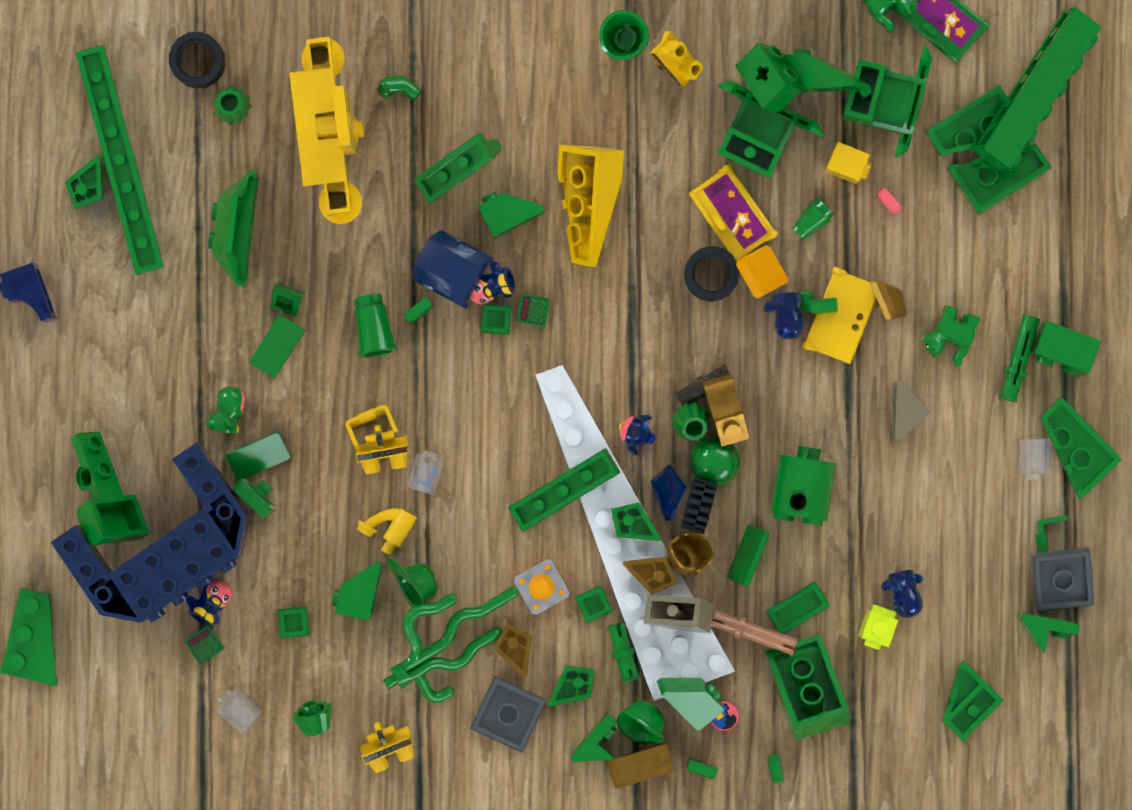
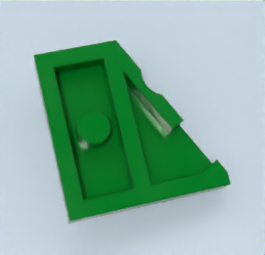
M962 660L959 664L941 720L964 741L1004 700Z

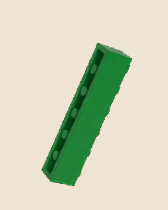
M1077 7L1063 10L973 149V152L998 171L1015 168L1022 159L1023 155L1021 152L1024 147L1029 145L1037 136L1038 131L1036 129L1040 122L1046 120L1053 110L1051 105L1056 98H1059L1068 87L1067 80L1071 74H1075L1082 66V57L1085 52L1092 49L1098 41V36L1096 35L1102 27Z

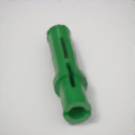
M1022 315L1009 366H1005L1004 369L1006 376L999 395L1000 399L1017 402L1022 379L1027 376L1025 369L1040 319L1037 317Z

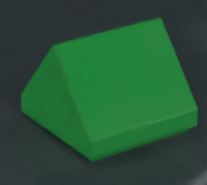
M277 283L273 288L270 307L297 316L305 292Z

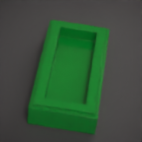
M813 581L766 610V613L777 631L786 634L830 607L817 583Z

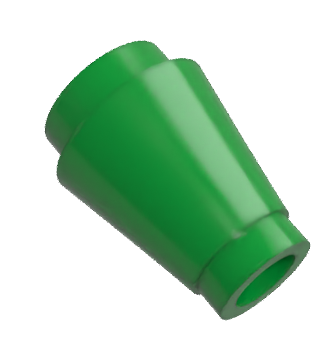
M818 198L815 202H810L792 229L805 240L830 223V218L835 213Z

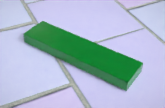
M604 448L509 506L508 509L521 531L524 532L621 472L607 448Z

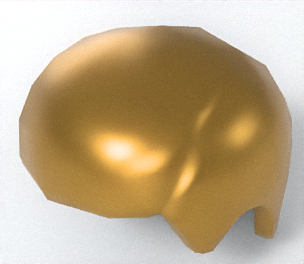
M689 531L686 534L677 535L670 541L667 547V556L670 565L677 573L694 576L700 574L711 565L714 551L712 544L706 536L695 531Z

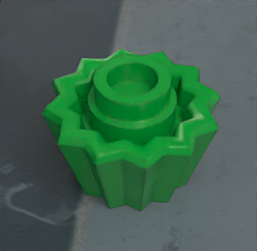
M234 84L229 88L223 86L221 92L215 93V100L211 103L214 106L213 114L219 116L220 122L226 121L229 125L234 122L241 123L243 118L249 117L248 110L252 107L249 103L250 96L245 94L244 88L237 89Z
M697 402L692 404L685 403L683 407L676 408V414L671 417L674 421L671 427L676 429V435L689 441H698L701 437L705 436L710 427L709 418L711 414L706 412L705 406H699Z
M312 700L305 702L301 705V708H298L292 714L293 721L302 733L307 736L322 734L331 726V704L325 701L318 702Z

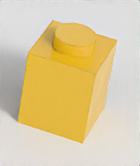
M837 142L824 172L857 184L860 178H867L872 163L867 162L870 154Z

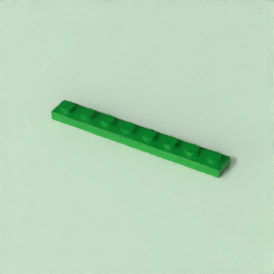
M101 45L75 52L135 274L140 275L165 268L105 46Z

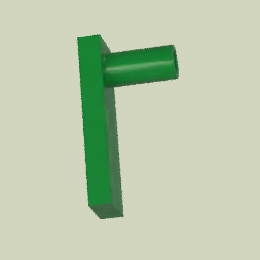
M478 133L420 174L414 181L428 204L435 202L495 159L496 155L501 151V144L496 139L486 140L482 133Z

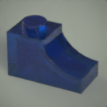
M30 263L0 274L2 280L0 282V291L4 299L8 298L9 302L12 303L25 302L35 310L42 322L47 323L57 319L37 264Z

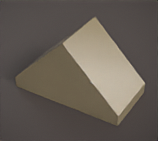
M894 382L891 440H901L930 411L903 382Z

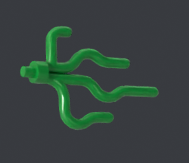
M510 587L478 607H465L458 610L449 619L443 636L423 650L420 637L414 628L416 619L421 616L436 615L454 605L458 599L455 594L451 593L437 602L419 604L410 609L403 619L402 627L410 643L411 652L406 660L390 668L392 675L383 679L387 689L389 690L396 685H399L402 689L415 680L422 695L430 702L440 703L454 695L453 687L447 686L440 691H434L425 674L433 669L456 671L464 668L472 661L477 651L500 637L501 630L495 627L477 637L467 645L461 656L456 659L434 656L452 644L457 629L464 620L479 619L516 598L519 590L516 587Z

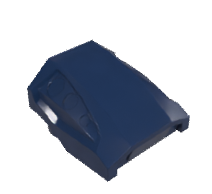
M440 230L427 239L416 259L413 280L466 309L469 305L467 302L487 265L489 262L492 263L494 258Z

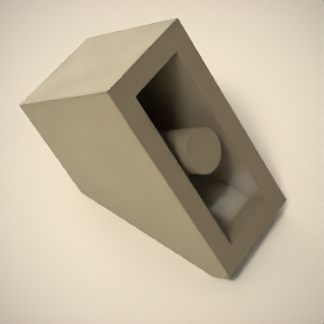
M647 595L644 624L680 631L710 633L714 604L702 598Z

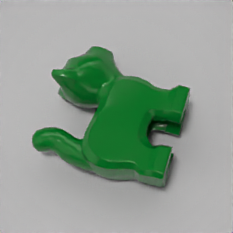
M919 0L861 1L866 4L869 14L880 25L885 27L886 32L891 33L894 31V23L885 15L896 6L898 12L910 21L911 16L917 11Z
M945 305L943 315L938 321L935 330L924 334L922 343L925 345L926 351L935 358L943 352L946 341L951 342L958 347L957 352L953 356V364L956 367H960L962 359L967 355L974 340L975 328L978 326L980 318L971 314H963V323L956 321L958 309Z

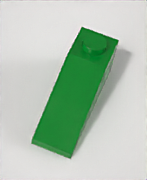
M795 49L794 54L783 55V61L787 67L791 68L798 77L796 81L802 88L800 93L869 90L870 84L821 57L811 55V50Z

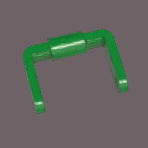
M1069 515L1044 518L1037 521L1038 534H1035L1037 552L1049 551L1044 524L1070 520Z

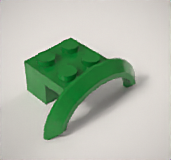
M923 46L916 77L889 71L886 65L858 59L854 76L870 84L869 90L849 92L844 111V120L901 134L894 155L896 158L906 153L910 146L932 62V56L928 47Z
M732 80L718 85L719 88L743 100L717 154L768 179L771 177L795 126L819 137L823 136L818 122L785 107L779 113L762 109L750 90Z

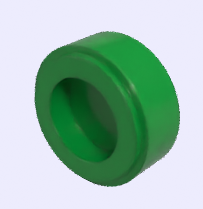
M780 754L769 755L768 762L772 783H784Z

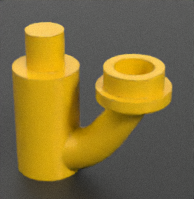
M391 508L375 514L364 522L358 520L357 523L359 525L356 529L372 537L373 533L376 534L378 531L374 528L375 526L386 521H392L383 536L386 542L381 548L383 552L391 556L396 546L399 548L402 546L417 517L402 508Z

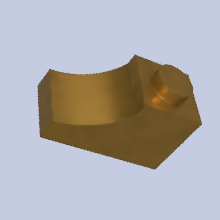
M731 374L704 381L705 394L721 447L749 439L744 415Z

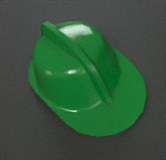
M391 558L387 560L392 573L399 583L402 594L412 608L419 604H427L436 596L438 586L431 568L420 563L403 568Z

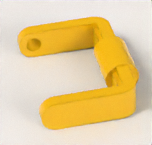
M381 405L374 409L371 408L346 422L347 431L356 450L360 449L352 429L373 421L384 414L387 415L394 433L399 432L386 405Z

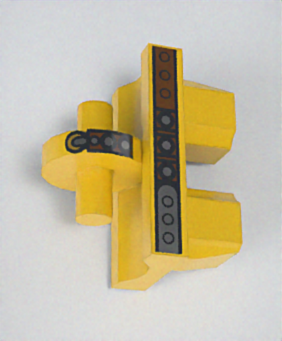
M665 31L661 42L650 52L655 58L656 66L661 70H665L679 87H685L689 80H696L703 70L702 64L692 57L687 51L686 45L679 41L671 31Z
M381 424L375 425V434L365 435L366 444H360V449L356 450L357 463L361 462L365 474L379 472V459L390 457L392 469L407 467V454L409 453L407 436L395 438L394 431L382 432Z
M380 721L374 723L376 732L367 735L368 742L360 745L364 764L369 763L375 773L386 770L389 767L386 756L396 752L400 762H405L414 757L412 749L413 740L408 726L395 730L394 725L383 729Z

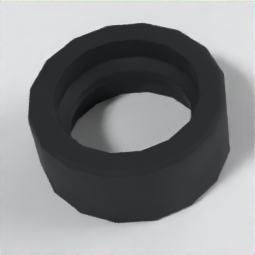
M188 32L180 36L172 44L169 52V66L174 76L184 85L192 88H206L216 83L222 76L225 68V54L220 44L210 35L203 32ZM200 43L206 45L214 55L212 69L201 77L188 75L181 66V54L191 44Z
M715 246L701 248L693 253L686 263L684 271L685 284L691 294L700 300L708 302L722 300L732 293L738 283L739 269L736 266L737 262L733 255L723 248ZM704 258H719L728 268V280L719 290H704L695 280V268Z

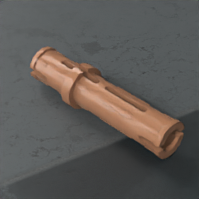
M717 609L711 623V627L734 634V638L740 639V637L790 654V656H793L798 642V638H793L747 621L746 617L741 616V618Z

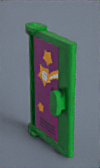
M919 0L917 11L911 16L910 21L898 12L896 6L892 9L955 63L976 38L988 30L990 23L982 20L960 0Z

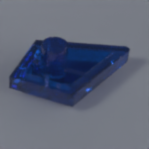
M670 464L650 481L665 521L672 520L687 488Z

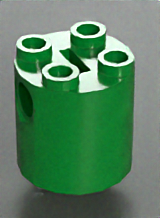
M798 446L797 457L779 455L770 512L774 513V519L794 522V517L798 516L803 517L802 523L822 526L823 521H828L836 463L820 461L821 449ZM803 494L807 499V504L804 509L799 510L795 505V501L799 495Z

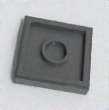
M1088 547L1031 554L1034 603L1037 612L1094 605L1091 554Z
M494 676L470 729L523 753L547 700Z

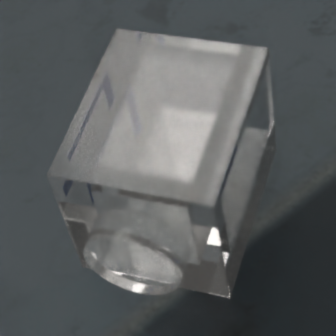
M1017 439V474H1025V480H1043V474H1051V439Z
M424 450L423 455L416 454L406 487L436 495L445 462L440 461L441 455Z
M239 687L233 692L228 689L217 701L221 706L216 712L241 734L245 733L264 711L262 707Z

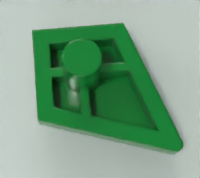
M99 155L65 181L75 209L103 199L102 158Z
M639 502L611 509L617 537L651 541L661 540Z
M565 665L548 702V706L551 707L591 698L594 669Z

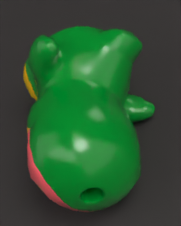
M225 387L218 393L216 413L210 414V419H206L205 423L210 430L238 434L239 426L237 425V419L244 413L245 396L239 388Z

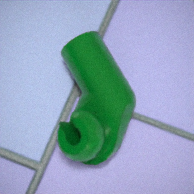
M401 75L383 78L377 88L378 94L383 98H389L392 93L401 92L413 102L422 92L419 87Z
M811 290L798 293L799 302L797 303L803 310L813 314L838 312L837 298L813 300V292Z

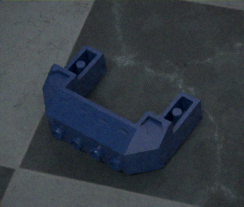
M201 443L193 444L172 460L205 508L113 571L96 546L86 541L80 525L73 526L51 541V544L99 615L139 623L149 620L150 623H153L166 614L163 609L172 603L175 607L190 597L187 594L195 587L199 590L203 589L214 581L211 576L220 570L224 574L238 565L236 559L243 555L250 513L241 497L232 490Z

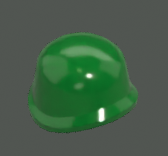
M618 10L609 14L603 20L599 33L603 52L610 58L620 61L629 60L641 54L647 47L650 38L646 22L639 15L628 10Z
M717 436L705 438L694 447L691 453V471L696 478L717 483V486L726 485L738 473L740 467L739 452L734 444L721 447Z
M635 701L629 707L622 710L617 717V725L620 731L634 742L657 744L661 743L664 739V716L656 706L649 702Z

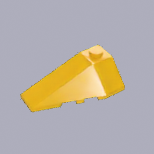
M559 145L557 175L559 183H563L566 199L562 200L563 210L567 209L570 224L566 230L572 263L588 267L597 266L622 182L623 150L594 146Z

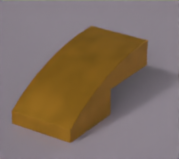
M661 743L638 752H631L616 757L615 760H607L615 788L628 786L675 771L667 743Z

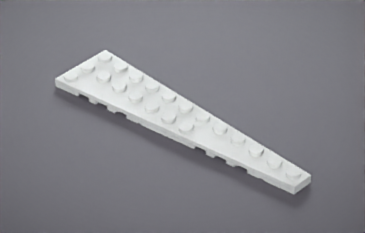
M563 365L536 374L569 469L607 448L621 472L580 497L653 701L664 698L656 682L660 678H702L705 682L735 672L712 629L710 633L688 632L644 624L647 595L651 594L628 571L623 562L666 557L668 560L667 549L661 540L651 541L617 537L611 509L638 503L639 500ZM672 566L671 569L678 583L654 594L694 598L681 574L677 573Z

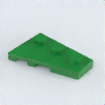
M996 85L925 130L939 156L975 148L1007 98L1000 85Z
M1032 144L1024 147L1021 152L1023 155L1022 159L1013 169L998 171L984 159L978 158L964 164L947 166V171L979 216L1049 172L1052 166L1037 144Z
M1062 397L1057 399L1039 417L1079 500L1122 460Z
M26 588L20 589L0 673L58 686L55 666L56 653L53 641L54 628L51 594Z

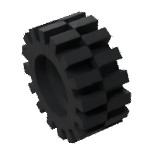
M694 477L681 528L704 534L714 502L717 483Z

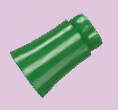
M369 294L354 299L356 308L354 313L358 335V357H376L397 351L398 348L391 332L382 295Z

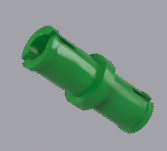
M625 622L616 623L615 626H607L614 649L612 656L613 659L617 660L622 683L631 682V679H639L640 677L633 658L635 650L633 646H630Z

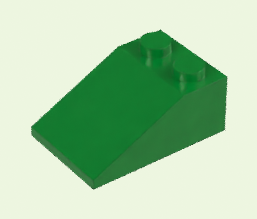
M820 634L798 641L793 656L776 649L765 651L794 741L849 724V708Z

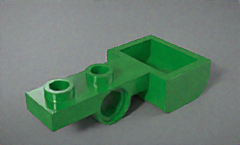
M100 431L76 433L71 438L81 465L76 472V481L81 490H90L93 498L88 499L76 512L86 541L91 545H100L145 538L150 532L135 494L123 495Z

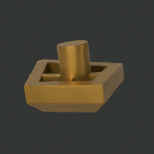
M878 279L871 280L870 284L878 300L877 309L880 313L884 314L886 321L905 317L906 307L902 291Z
M666 557L623 562L628 571L651 595L678 583Z
M506 623L494 650L523 679L526 678L532 635Z

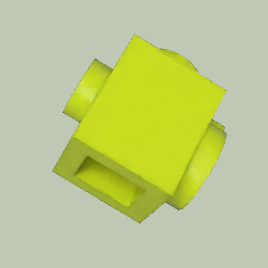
M875 604L872 605L871 610L867 609L858 634L859 637L865 639L863 645L880 650L882 645L889 647L898 620L895 619L897 612Z

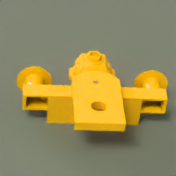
M330 37L307 39V45L301 56L302 66L305 71L289 73L303 187L324 184V189L319 197L321 213L330 222L345 224L354 220L362 208V196L359 190L348 182L345 155L357 154L356 147L359 146V138L365 137L363 121H357L352 113L350 96L344 85L337 86L336 76L341 72L345 62L342 47L335 40L330 39Z

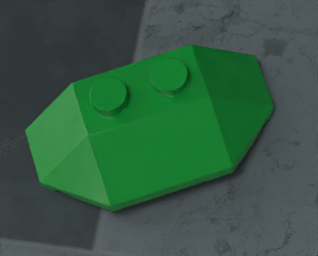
M256 171L248 172L219 195L218 203H213L211 219L216 221L214 232L210 231L208 249H212V255L240 288L247 287L259 174Z

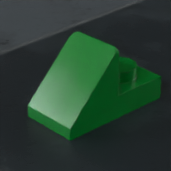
M1018 612L1017 614L1018 620L1038 650L1043 653L1046 650L1049 630L1052 631L1051 636L1069 639V634L1078 636L1080 627L1078 623Z
M607 712L570 754V759L573 762L615 760V756L599 742L602 739L607 742L617 730L614 727L617 722L616 719Z

